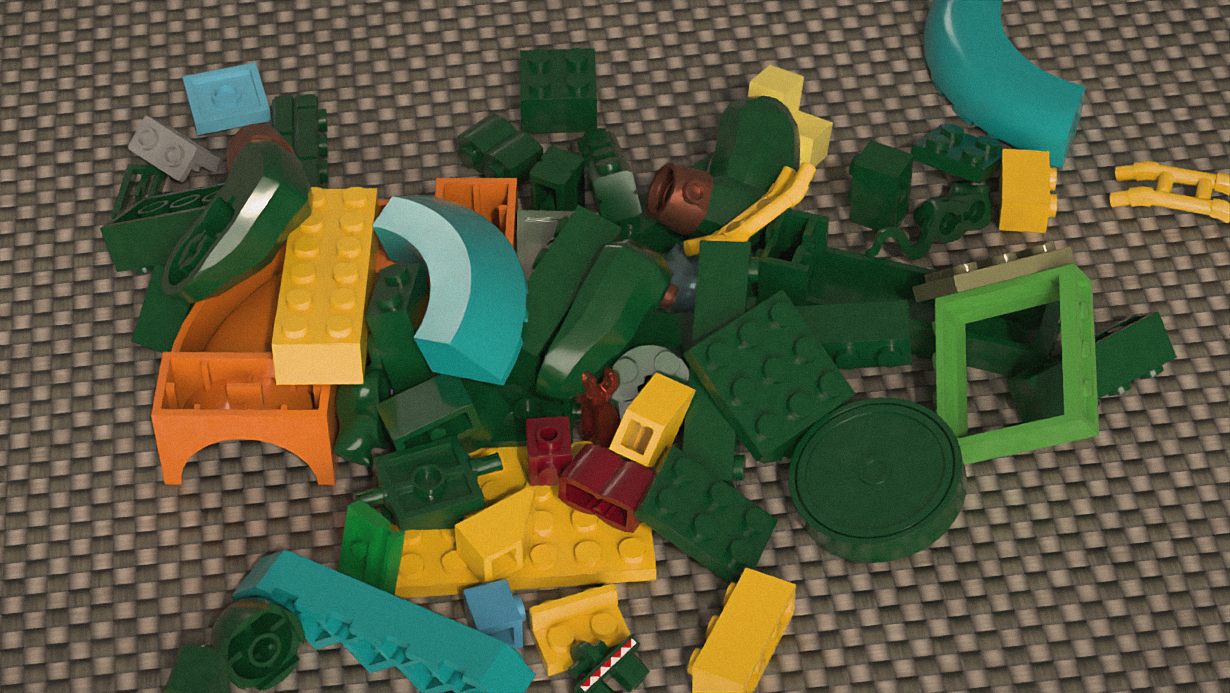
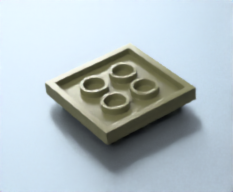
M1051 242L924 275L926 283L913 286L912 288L917 303L1075 263L1071 246L1056 250L1055 243Z

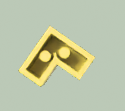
M769 65L750 81L747 97H773L788 107L799 129L800 166L803 162H806L816 167L827 156L833 122L799 111L804 76Z

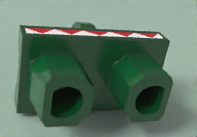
M630 634L605 659H603L602 655L608 650V647L603 641L598 640L593 646L580 640L570 648V655L574 663L568 668V672L575 679L583 673L587 675L575 686V693H615L606 684L611 678H614L629 693L633 692L650 672L634 654L640 643Z

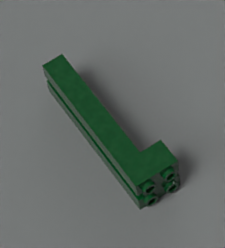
M788 208L778 216L776 222L771 221L768 224L765 235L766 246L764 249L758 248L755 257H760L761 261L760 282L754 284L752 296H757L758 305L782 289L794 306L908 300L911 354L932 358L933 353L936 352V336L932 328V322L935 321V298L916 303L912 287L926 283L924 275L937 272V270L874 256L868 258L865 254L828 247L829 217ZM1060 301L966 323V366L1014 377L1051 358L1061 330Z

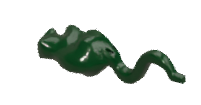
M953 182L947 196L942 198L931 197L916 206L913 219L921 233V237L915 244L911 245L906 234L900 228L887 225L877 232L873 246L865 251V256L870 258L878 255L883 242L892 237L904 256L911 260H918L927 254L933 241L937 243H950L959 240L968 231L985 228L990 222L991 205L988 197L990 188L986 185Z
M370 331L368 333L367 345L371 364L365 367L364 384H341L335 400L340 430L335 442L334 452L349 462L364 466L373 465L371 455L373 448L388 449L389 434L375 405L391 398L390 381Z

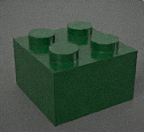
M595 48L520 50V102L523 132L527 134L576 133L597 129Z

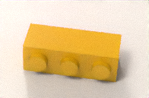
M745 568L738 583H730L725 593L722 613L720 616H712L707 627L706 642L703 648H696L691 655L687 672L692 675V693L754 692L794 614L796 584L749 568Z

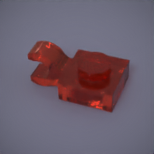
M610 367L604 368V380L599 385H596V377L589 371L584 372L582 385L586 394L580 395L582 434L594 445L607 448L610 447L615 436V430L619 426L617 411L609 403V398L618 388L619 379L616 372Z

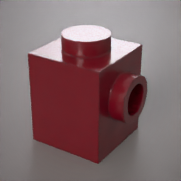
M569 416L526 419L530 486L558 485L559 476L572 461Z

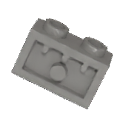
M145 115L128 145L129 150L180 182L186 180L191 169L199 172L203 167L217 173L223 162V159L176 129Z

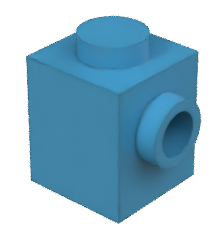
M507 579L492 583H482L476 587L463 590L465 619L468 627L504 641L511 648H523L522 621H526L525 608L519 594L512 595Z

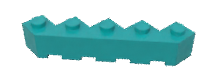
M286 549L261 558L232 594L237 601L252 597H264L281 603L301 621L305 639L315 650L341 642L369 673L396 666L421 693H444L451 690L454 693H524L536 676L524 662L523 656L506 642Z

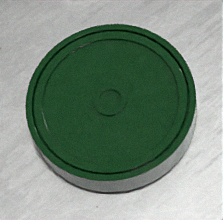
M879 397L846 404L818 420L805 433L793 453L789 467L788 483L798 518L804 530L815 543L831 554L847 560L863 563H881L899 560L920 552L937 541L951 527L959 515L965 500L967 475L958 440L949 425L938 414L913 401Z

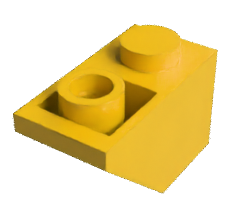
M656 372L626 409L609 449L646 467L657 468L664 453L672 446L696 390Z
M528 486L515 494L507 495L500 502L477 514L467 516L463 521L455 525L457 554L481 583L499 581L524 567L536 521L534 490Z

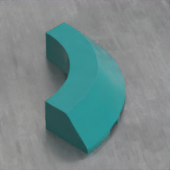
M427 195L392 196L372 227L390 260L406 265L421 262L425 275H430V299L426 314L414 339L431 371L504 386L523 345L521 338L524 322H528L529 316L526 309L527 279L511 243L484 216L463 205Z

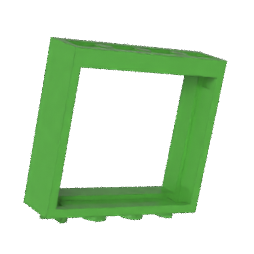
M1075 263L935 298V321L932 322V328L936 336V352L933 353L932 363L936 372V390L933 392V403L937 414L954 432L961 449L964 465L1099 436L1092 280ZM1060 301L1064 415L968 436L965 324Z

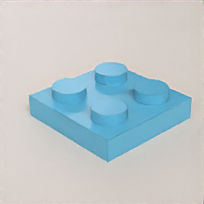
M256 62L182 76L197 135L272 121L269 104Z

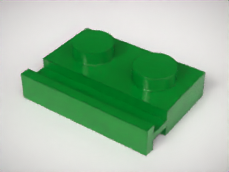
M362 499L348 505L338 572L395 595L405 533L402 530L397 532L392 530L391 522Z

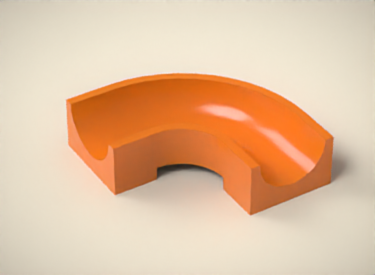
M436 178L435 196L431 197L452 201L484 216L503 233L515 250L516 212L519 210L517 178ZM390 199L378 200L379 215ZM288 237L273 261L261 271L220 296L196 302L184 320L173 343L171 352L162 353L151 418L165 485H182L186 462L202 448L214 443L238 439L263 441L285 448L308 464L317 478L318 485H336L339 455L334 452V447L339 434L340 424L335 408V400L341 384L276 385L272 338ZM380 240L374 289L380 270L392 264L400 263L389 259ZM428 274L426 278L430 286V275ZM368 347L365 367L371 364Z

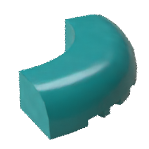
M932 0L924 26V60L931 71V80L941 96L947 97L953 104L952 110L969 126L976 124L988 134L987 137L997 141L1002 140L1018 148V150L1050 151V165L1063 168L1081 121L1086 86L1066 81L1042 70L1026 59L1013 46L1001 22L1003 0Z

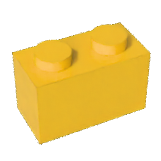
M1002 149L999 173V230L1046 233L1048 217L1055 218L1057 210V194H1050V191H1055L1057 168L1050 167V151Z

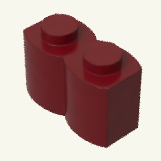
M585 444L559 476L558 498L577 511L596 515L603 522L618 530L634 533L642 521L632 514L654 471L642 464L623 461L614 451L607 447Z

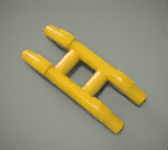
M1140 161L1132 165L1117 166L1115 168V176L1118 182L1129 180L1158 181L1156 190L1151 187L1140 186L1129 188V190L1110 192V204L1112 207L1129 205L1131 207L1157 206L1210 215L1211 218H1217L1226 223L1230 222V202L1216 198L1211 200L1213 189L1216 192H1222L1230 196L1229 174L1219 172L1213 174L1160 165L1159 162ZM1173 183L1197 186L1195 197L1171 193Z
M806 162L801 164L797 172L791 167L784 166L768 192L748 209L711 235L684 241L685 254L687 256L698 255L700 241L748 242V238L789 207L793 208L802 201L817 169Z

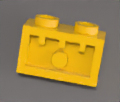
M614 584L592 587L581 593L557 600H547L529 609L530 636L548 676L568 671V668L574 663L570 655V648L579 640L590 643L592 646L598 640L603 641L608 647V650L602 655L603 659H605L631 634L619 610L618 591Z

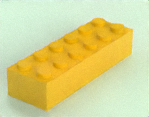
M311 187L314 195L312 214L289 234L272 338L276 385L364 384L368 347L367 339L370 329L365 316L374 292L379 238L372 227L379 217L377 188L350 187L347 189Z

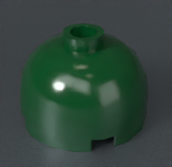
M252 597L240 599L229 605L218 616L211 631L210 646L223 652L228 679L236 687L246 690L245 687H255L262 691L268 690L284 681L296 668L300 660L296 653L299 649V643L304 644L305 633L301 621L284 605L268 598Z

